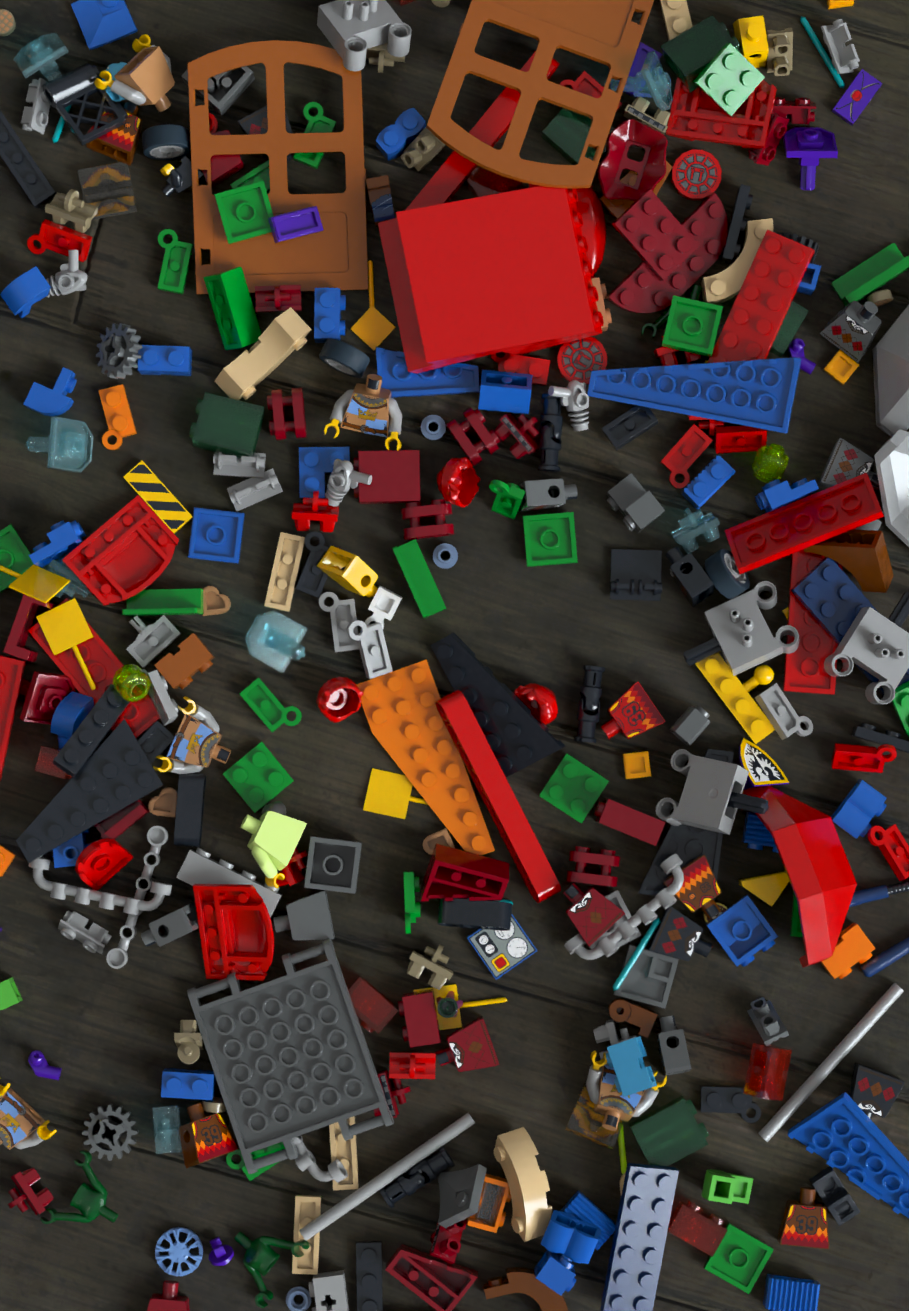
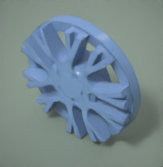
M183 1227L167 1230L161 1235L156 1244L155 1257L157 1264L169 1275L184 1276L192 1273L199 1266L203 1257V1245L200 1238L192 1230ZM179 1232L188 1234L184 1242L179 1240ZM171 1233L174 1234L176 1239V1242L174 1243L170 1237ZM194 1238L195 1242L188 1246L187 1242ZM163 1239L170 1243L169 1248L160 1246ZM198 1247L199 1255L191 1254L190 1249ZM168 1251L169 1255L160 1256V1252ZM188 1256L195 1260L196 1263L193 1264L192 1262L187 1260ZM166 1258L171 1259V1264L168 1267L162 1262ZM174 1262L178 1263L177 1271L172 1270ZM182 1262L187 1263L189 1267L188 1270L182 1271Z

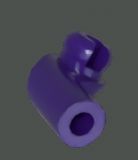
M795 338L788 345L789 358H802L800 369L810 375L816 364L805 358L804 341L800 338Z
M32 1051L28 1057V1062L34 1074L38 1077L59 1081L62 1068L49 1066L41 1051Z

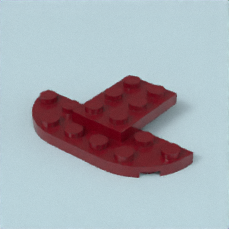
M647 189L612 223L613 227L643 261L606 298L615 306L628 312L652 313L670 306L673 295L680 297L719 258L726 243L728 232L727 216L717 194L712 193L680 224L651 189Z

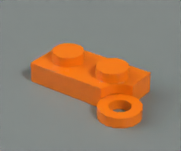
M123 384L99 390L109 431L105 432L102 437V443L109 450L118 449L122 445L123 437L137 434ZM109 436H116L117 442L114 445L108 443Z

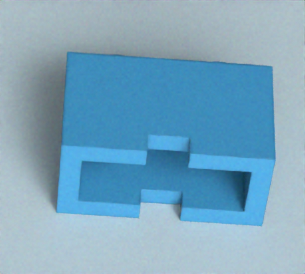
M640 1036L607 1047L606 1059L610 1068L614 1067L617 1076L614 1078L615 1086L619 1093L622 1092L623 1097L657 1086L651 1066L645 1067L643 1057L647 1056Z

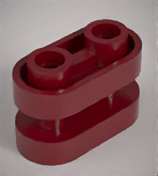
M302 387L292 388V396H283L282 389L271 390V395H267L268 410H273L274 419L269 421L270 435H275L276 440L287 439L286 432L295 431L296 438H306L307 430ZM285 406H293L294 421H285Z
M470 407L462 413L466 419L462 423L458 424L455 419H452L445 425L467 458L475 466L482 461L479 453L485 449L490 454L494 453L499 449L497 444L500 440L492 429L488 432L483 423L486 420L477 408L473 411ZM471 428L480 440L472 445L465 434Z
M445 499L432 500L431 505L421 506V502L406 503V508L401 509L402 520H410L411 527L403 529L404 540L455 534L454 524H446L445 516L452 515V505L446 504ZM435 517L436 525H420L421 518Z
M575 846V851L570 850L569 861H575L576 868L575 871H567L566 881L617 887L618 877L610 876L611 866L619 867L620 856H615L616 851L601 849L600 854L590 853L591 848ZM586 863L601 865V873H585Z

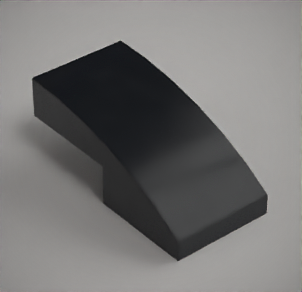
M827 1167L809 1179L839 1226L860 1213V1210L832 1167Z

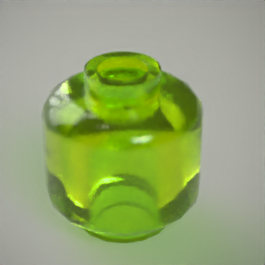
M770 444V446L760 447L752 463L755 477L766 483L781 479L788 465L789 458L784 453V448L780 445Z
M124 665L116 671L113 677L115 690L126 701H139L150 690L151 682L149 677L137 665Z

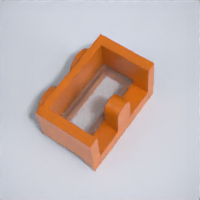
M490 1174L485 1175L478 1211L476 1214L466 1218L468 1226L497 1233L498 1227L503 1226L506 1212H503L505 1203L511 1200L507 1179Z

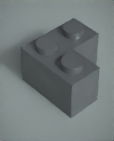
M244 66L209 78L208 105L219 115L223 116L255 80L253 71ZM187 69L181 76L186 86H188ZM195 90V93L204 100V90Z
M632 473L606 493L609 497L606 500L613 511L619 510L624 516L622 522L630 532L635 530L638 534L665 511L650 491L646 492Z

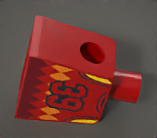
M636 682L607 709L612 719L602 725L601 729L608 739L619 732H622L625 738L629 739L663 724L665 720L640 683Z

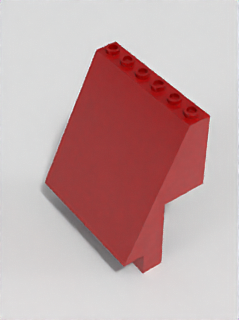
M531 187L396 212L397 218L378 223L408 372L418 374L498 352L522 355L602 334L601 326L604 325V321L596 304L599 297L596 287L592 284L593 268L587 260L588 243L586 238L582 236L581 227H583V219L580 212H577L576 202H578V195L575 188Z

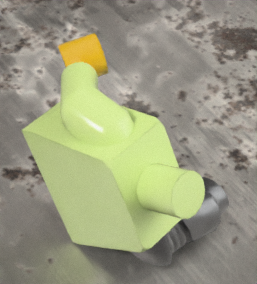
M278 801L264 806L260 820L247 814L240 827L252 834L247 846L252 850L253 857L266 876L265 883L275 888L279 887L276 884V879L284 880L285 878L284 874L278 873L277 870L280 871L288 865L307 825L303 821L286 816L285 805Z

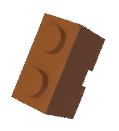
M192 633L178 645L181 649L175 655L169 652L154 665L173 689L180 687L183 690L193 681L191 677L196 672L200 671L202 674L213 665L211 660L215 658L214 655L195 633Z

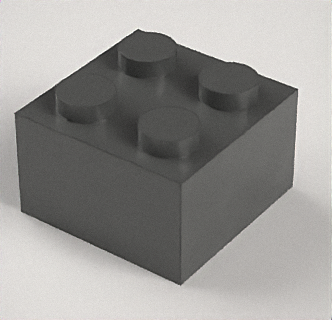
M310 836L304 888L355 894L362 842Z

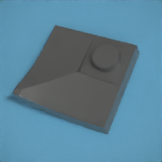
M628 946L621 972L637 947ZM643 949L619 989L614 990L613 995L665 1009L679 959Z
M477 1164L467 1169L438 1174L437 1178L440 1189L439 1225L447 1228L477 1213L487 1168Z

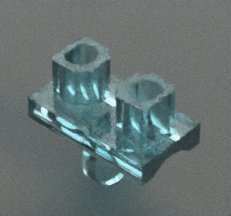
M686 508L683 510L686 517L678 521L681 528L671 532L673 539L687 553H691L699 548L695 539L696 536L703 533L707 542L720 538L717 527L720 525V522L711 512L703 515L702 511L698 510L692 514L691 510Z
M64 553L57 561L53 559L48 566L50 567L49 571L70 580L55 596L60 598L65 593L72 598L75 592L86 598L90 591L62 562V559L67 554Z
M179 1105L153 1107L156 1154L182 1152L178 1131L180 1127Z

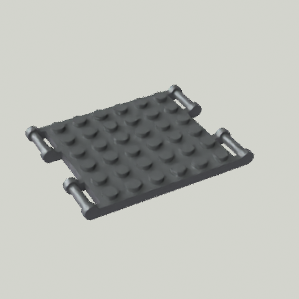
M330 938L323 940L322 944L292 955L290 953L282 955L287 975L247 990H241L240 982L237 980L235 972L228 974L227 978L211 984L187 989L209 1060L249 1174L256 1173L260 1168L288 1158L290 1160L298 1158V1152L292 1138L336 1122L339 1124L345 1141L353 1139L354 1135L382 1125L387 1127L394 1124L392 1113L389 1110L344 980L333 942ZM326 953L328 961L296 972L294 964ZM231 988L233 995L201 1005L200 998ZM376 1108L380 1110L381 1115L351 1126L348 1124V1118ZM283 1141L285 1149L257 1159L253 1158L251 1152Z

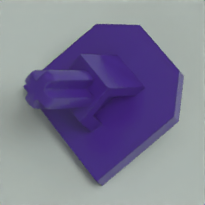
M794 127L786 131L783 136L786 158H799L798 165L801 166L800 189L814 190L816 166L819 165V158H837L838 156L834 133L820 127Z

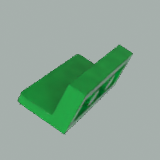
M892 243L833 281L831 286L846 307L852 301H860L908 270L909 255L904 258L896 244Z
M242 267L203 277L225 350L243 348L259 341L258 337L261 335V331Z
M416 539L399 547H393V552L423 619L445 610L444 601Z
M203 589L143 590L127 599V609H122V615L203 614Z

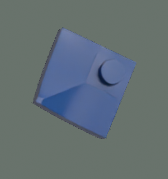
M78 0L71 4L90 50L138 31L125 0Z

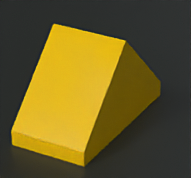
M786 871L738 881L739 885L769 906H773L790 880Z

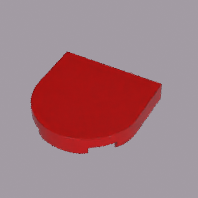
M109 838L93 842L81 852L77 858L75 869L82 881L97 891L134 857L116 840Z

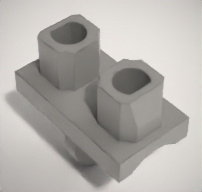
M613 1019L607 1020L605 1025H601L593 1030L596 1043L610 1040L611 1046L637 1037L636 1035L629 1036L626 1027L620 1029L622 1038L619 1039ZM608 1050L599 1052L601 1060L603 1058V1053H608Z

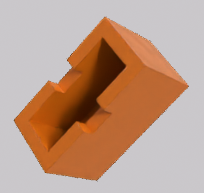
M854 922L840 932V939L837 941L832 957L820 962L833 979L846 977L852 972L850 967L857 962L862 964L873 956L871 952L876 949L858 924Z

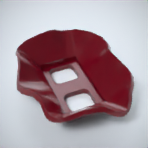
M628 119L609 134L607 138L608 153L598 167V178L602 192L607 199L636 201L647 189L653 191L665 176L668 141L660 131L637 120ZM631 145L645 150L644 158L641 162L627 157ZM623 169L637 173L638 177L635 185L631 186L620 182V175Z

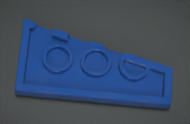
M376 347L377 375L382 377L381 388L391 391V398L480 393L478 366L456 363L418 374L411 373L407 370L404 352Z

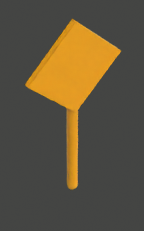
M369 260L370 308L352 326L351 330L374 351L395 329V326L375 309L373 262Z

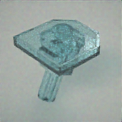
M57 33L45 34L22 47L15 56L14 61L25 78L40 70L44 78L46 77L49 82L62 75L55 60L69 51Z
M655 50L647 54L641 71L635 77L628 76L623 91L634 92V97H651L654 99L657 107L662 111L670 109L673 101L670 88L671 80L668 73L664 72ZM611 78V90H617L620 80Z
M51 417L50 435L48 437L31 436L26 442L28 451L48 453L47 468L82 472L92 461L93 435L87 424L82 421Z
M275 610L258 615L246 636L249 654L284 673L292 658L299 660L301 657H305V647L300 643L308 629Z

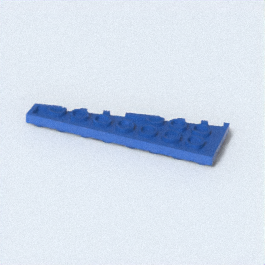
M790 357L591 371L587 395L788 433L802 358Z
M846 1092L788 1130L787 1135L791 1139L795 1138L804 1144L806 1150L810 1153L815 1152L826 1160L827 1165L832 1168H838L849 1177L850 1181L877 1200L882 1199L892 1206V1210L895 1213H901L909 1218V1161Z

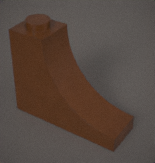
M852 529L803 549L804 552L828 557L844 566L856 578L863 592L887 593L894 576L882 531Z

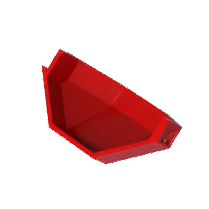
M757 786L743 790L742 794L768 801V811L765 814L756 813V815L774 839L797 898L805 955L799 958L802 968L832 957L857 882L831 817L771 786Z

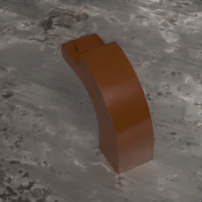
M523 1267L506 1268L508 1279L503 1280L502 1277H494L487 1280V1284H483L486 1299L511 1293H523L532 1297L539 1304L542 1311H568L563 1294L560 1296L536 1279L533 1269Z

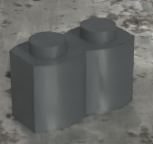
M699 705L695 706V708L693 706L688 707L671 726L669 731L685 745L690 746L711 723L707 719L710 715Z

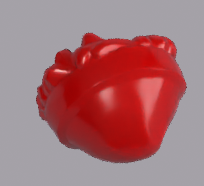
M466 457L450 459L436 477L439 491L444 499L461 508L471 503L476 492L479 490L477 484L481 480L476 474L471 461Z
M332 678L326 681L320 688L317 695V705L321 713L329 721L338 723L360 709L361 697L364 693L349 678Z
M530 683L524 686L520 685L513 692L531 710V714L540 724L544 723L547 725L556 718L558 714L556 697L549 688Z

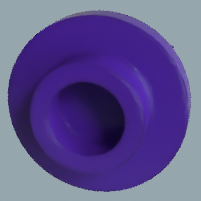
M219 1237L209 1241L213 1248L209 1254L210 1263L214 1266L228 1264L234 1256L232 1247L222 1245Z

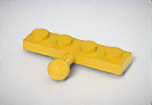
M719 653L695 663L755 744L775 730L769 719L748 693L759 684L767 685L773 680L774 672L768 665L758 666L754 671V676L742 684L736 675L733 676L729 666Z

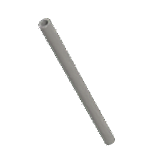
M894 983L761 1129L758 1134L765 1141L768 1142L897 1000L904 992L902 988Z
M467 1113L304 1226L299 1230L303 1238L307 1241L475 1124L470 1114Z

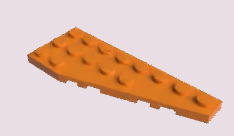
M427 659L356 684L359 690H362L364 693L361 697V704L372 734L464 851L481 856L495 851L463 760L436 708L435 702L441 698Z

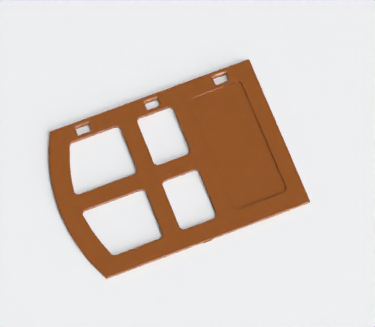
M472 0L464 23L461 25L457 43L426 128L462 157L501 176L544 187L590 188L654 0ZM634 11L643 13L639 25L631 21ZM485 22L494 23L538 41V47L529 71L524 72L475 53V47ZM557 48L567 50L609 67L610 71L600 98L591 97L547 79L546 76ZM466 74L476 75L520 93L516 110L503 147L500 150H496L480 141L451 119V114ZM611 78L620 80L616 92L608 89ZM539 100L587 116L592 120L577 165H555L520 158L519 153ZM588 146L596 148L593 161L585 157Z
M258 41L229 46L208 53L188 63L196 294H208L203 277L226 272L236 267H242L249 293H255V286L301 285V291H315V288L368 290L365 202L366 168H364L361 70H347L343 66V59L336 49L298 41ZM286 63L311 66L342 77L344 130L342 132L288 133L286 131L284 65ZM264 64L266 67L267 133L212 135L209 131L208 79L240 67ZM195 90H204V105L196 106ZM342 152L344 154L346 191L344 193L290 194L288 192V154ZM266 154L269 157L270 192L267 195L273 216L317 206L323 231L278 243L274 242L272 233L228 244L216 198L212 194L211 157L214 155ZM198 170H207L208 185L199 186ZM201 249H210L211 264L202 265Z

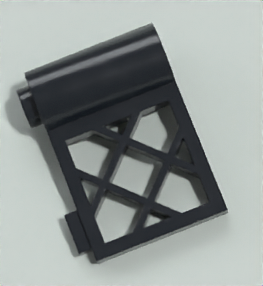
M85 63L42 85L46 99L53 108L58 110L82 146L126 124L125 118L128 117L120 103L115 105L105 89L101 90L95 86L96 78L101 79L100 73L96 66H91L89 63ZM98 92L102 97L101 105L87 102L88 96ZM70 105L80 106L79 116L69 114L65 108ZM85 108L98 110L97 119L83 117ZM102 112L114 114L116 120L110 123L100 121ZM81 123L94 125V130L83 135L79 127Z

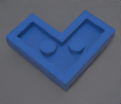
M299 447L300 499H303V497L313 498L314 490L319 491V498H325V473H332L336 459L350 461V447Z

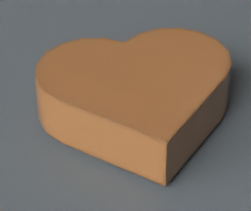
M213 586L203 588V616L224 614L230 610L231 601L226 595L220 594L219 590Z
M171 787L162 789L159 796H155L149 801V811L156 816L176 817L177 790Z
M447 828L427 836L423 841V849L428 854H433L436 844L455 848Z

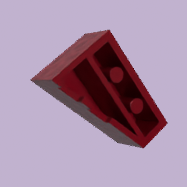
M436 844L421 885V901H429V898H445V901H453V898H469V901L502 900L509 882V863Z
M403 1244L400 1245L389 1259L385 1267L387 1272L437 1311H452L478 1278V1271L456 1263L447 1264L441 1258L431 1256L426 1252Z

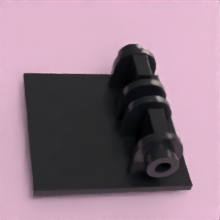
M611 549L610 600L661 601L662 550Z

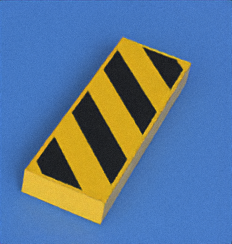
M143 461L139 462L124 476V479L174 534L193 518Z

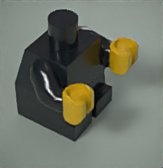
M186 156L179 161L180 166L175 169L171 164H167L160 169L164 176H169L166 179L168 184L161 189L167 197L174 191L179 193L192 186V165ZM198 170L199 179L203 174Z

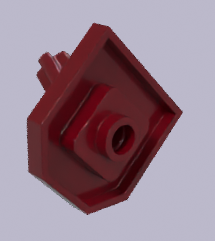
M34 671L32 681L22 678L19 693L25 695L26 698L20 719L24 722L51 725L54 712L59 703L72 691H76L70 678L62 674Z

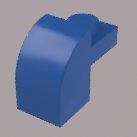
M35 266L12 281L0 295L13 314H18L20 318H23L30 313L33 304L49 295L51 286Z
M63 367L53 390L34 382L23 405L45 416H58L65 413L74 403L66 395L67 393H72L77 380L74 379L76 374Z
M72 691L59 703L51 722V733L58 735L59 749L63 748L92 710L94 698Z

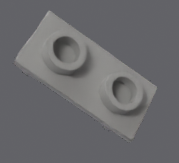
M838 19L833 22V25L821 26L824 42L828 46L832 57V64L837 73L854 72L853 69L859 67L858 62L860 59L854 44L845 46V43L852 39L847 23H843L842 19Z
M39 78V80L33 79L32 83L28 86L26 102L33 103V107L24 106L20 123L23 130L32 131L33 129L44 135L45 127L48 123L50 103L46 99L42 85L47 83V81Z
M216 450L213 456V475L264 478L266 453Z
M273 468L264 472V478L252 477L227 488L236 511L283 492Z
M68 910L63 917L65 921L61 919L58 929L61 930V934L70 940L75 938L83 943V947L92 953L97 951L102 954L105 947L104 944L107 945L112 937L108 934L109 931L94 922L90 929L87 930L85 926L89 919L75 911L70 912Z

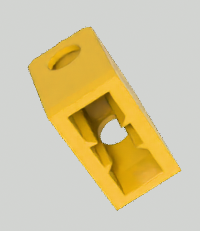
M755 16L736 20L733 23L737 50L755 68L765 67L769 50L764 17ZM758 54L757 57H750L751 55Z
M330 546L317 565L318 568L348 591L370 598L378 590V586L375 584L378 575L357 555Z

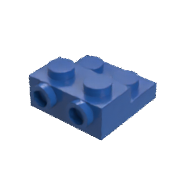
M807 478L793 483L791 486H789L787 480L780 483V480L777 479L762 487L763 492L755 496V501L760 510L764 509L765 513H768L808 496L819 488L815 479L808 482Z
M63 520L51 526L52 531L47 533L51 543L43 542L33 548L34 553L29 555L33 564L42 568L73 551L84 541L83 537L86 534L79 522L77 523L74 520L65 523Z
M745 895L706 924L736 967L740 964L742 967L748 965L755 959L753 955L760 949L764 952L775 944L774 939L778 937L748 895Z

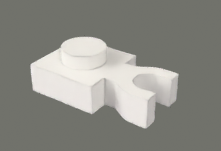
M379 586L368 608L374 613L365 620L366 626L370 625L371 621L381 623L383 629L384 619L386 618L391 621L403 597Z

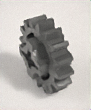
M114 323L112 328H106V335H100L102 342L97 344L100 352L96 354V357L100 358L97 365L98 367H103L102 374H107V377L125 379L126 375H132V367H138L136 360L141 359L138 350L142 349V345H138L141 337L135 335L137 331L135 328H130V325Z
M109 1104L107 1110L101 1105L98 1107L99 1114L93 1111L89 1114L92 1121H84V1125L88 1127V1129L82 1131V1135L88 1136L84 1145L91 1144L92 1148L89 1152L92 1154L98 1151V1159H101L104 1154L107 1155L108 1161L113 1159L114 1154H116L118 1159H121L123 1157V1150L126 1153L131 1151L128 1144L135 1145L137 1142L132 1137V1135L139 1133L138 1129L132 1128L137 1120H129L128 1117L131 1112L122 1113L123 1106L121 1105L117 1110L113 1109V1104ZM111 1116L118 1117L122 1121L117 1122L115 1120H112ZM99 1120V1124L101 1127L99 1131L94 1134V1126L96 1122ZM108 1127L110 1130H116L113 1138L111 1135L106 1136L105 1134ZM127 1131L126 1140L124 1144L121 1145L120 1136L122 1133ZM102 1142L109 1145L110 1149L102 1147L99 1143Z

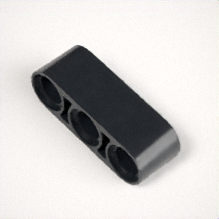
M204 773L179 774L174 845L200 847L206 788V774Z
M440 898L437 924L448 927L509 931L512 904L497 901H469V899L453 898V901H445V898Z

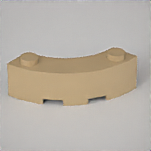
M773 218L747 221L744 244L739 257L724 271L704 277L701 281L703 302L717 305L732 299L739 293L766 231L770 230L773 232Z
M290 307L272 321L268 328L258 337L259 341L249 351L245 350L234 361L223 368L215 382L234 403L241 398L247 400L256 392L255 387L274 371L294 350L297 351L306 344L308 340L305 337L311 331V328Z
M522 1127L497 1136L494 1156L501 1164L509 1185L513 1207L511 1221L513 1230L526 1242L544 1235L552 1216V1206H547L546 1192L550 1191L546 1172L545 1170L540 1171L535 1157L539 1153L528 1132Z

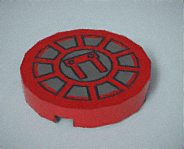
M692 149L684 152L676 159L671 171V181L682 197L689 200H703L717 190L721 181L722 169L718 160L711 153Z
M593 337L564 343L560 347L557 356L559 371L568 382L574 379L589 385L591 371L606 369L607 353L603 345Z

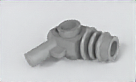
M68 250V263L62 264L60 266L61 271L57 272L55 276L51 275L50 279H46L51 286L49 295L46 296L48 298L50 294L51 296L55 294L59 296L60 293L67 295L75 291L86 290L88 275L84 271L79 270L78 250Z
M573 379L568 383L567 388L550 386L548 394L561 397V405L566 406L568 412H572L568 416L573 417L570 421H575L571 424L573 430L583 431L589 429V421H585L588 419V416H584L589 413V411L584 410L589 407L586 383H580Z
M336 459L333 471L329 476L328 489L325 493V497L329 499L328 505L338 506L343 501V497L347 494L350 487L355 489L358 486V482L370 485L372 475L354 471L350 461Z

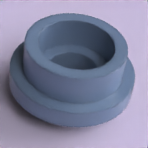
M429 415L423 419L421 432L425 438L438 440L445 434V421L440 416ZM436 423L438 425L437 431H430L428 428L429 424Z
M447 543L438 545L433 552L434 563L442 569L453 567L458 560L456 548ZM444 551L450 553V559L447 561L442 560L440 557Z
M301 1286L293 1287L286 1296V1304L291 1311H306L312 1300L309 1291ZM301 1295L304 1301L296 1303L294 1297Z

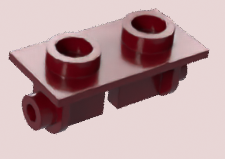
M775 97L772 112L784 118H787V114H791V124H809L815 120V112H811V109H816V105L814 102H810V98L799 97L795 98V101H785L783 97Z
M772 112L765 148H750L748 150V153H750L748 158L753 160L754 163L769 166L770 161L776 155V148L781 138L787 131V124L790 119L780 117L777 113Z

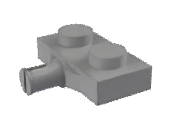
M165 615L154 624L148 626L138 616L134 617L135 621L131 620L129 622L139 634L126 650L143 668L181 635Z

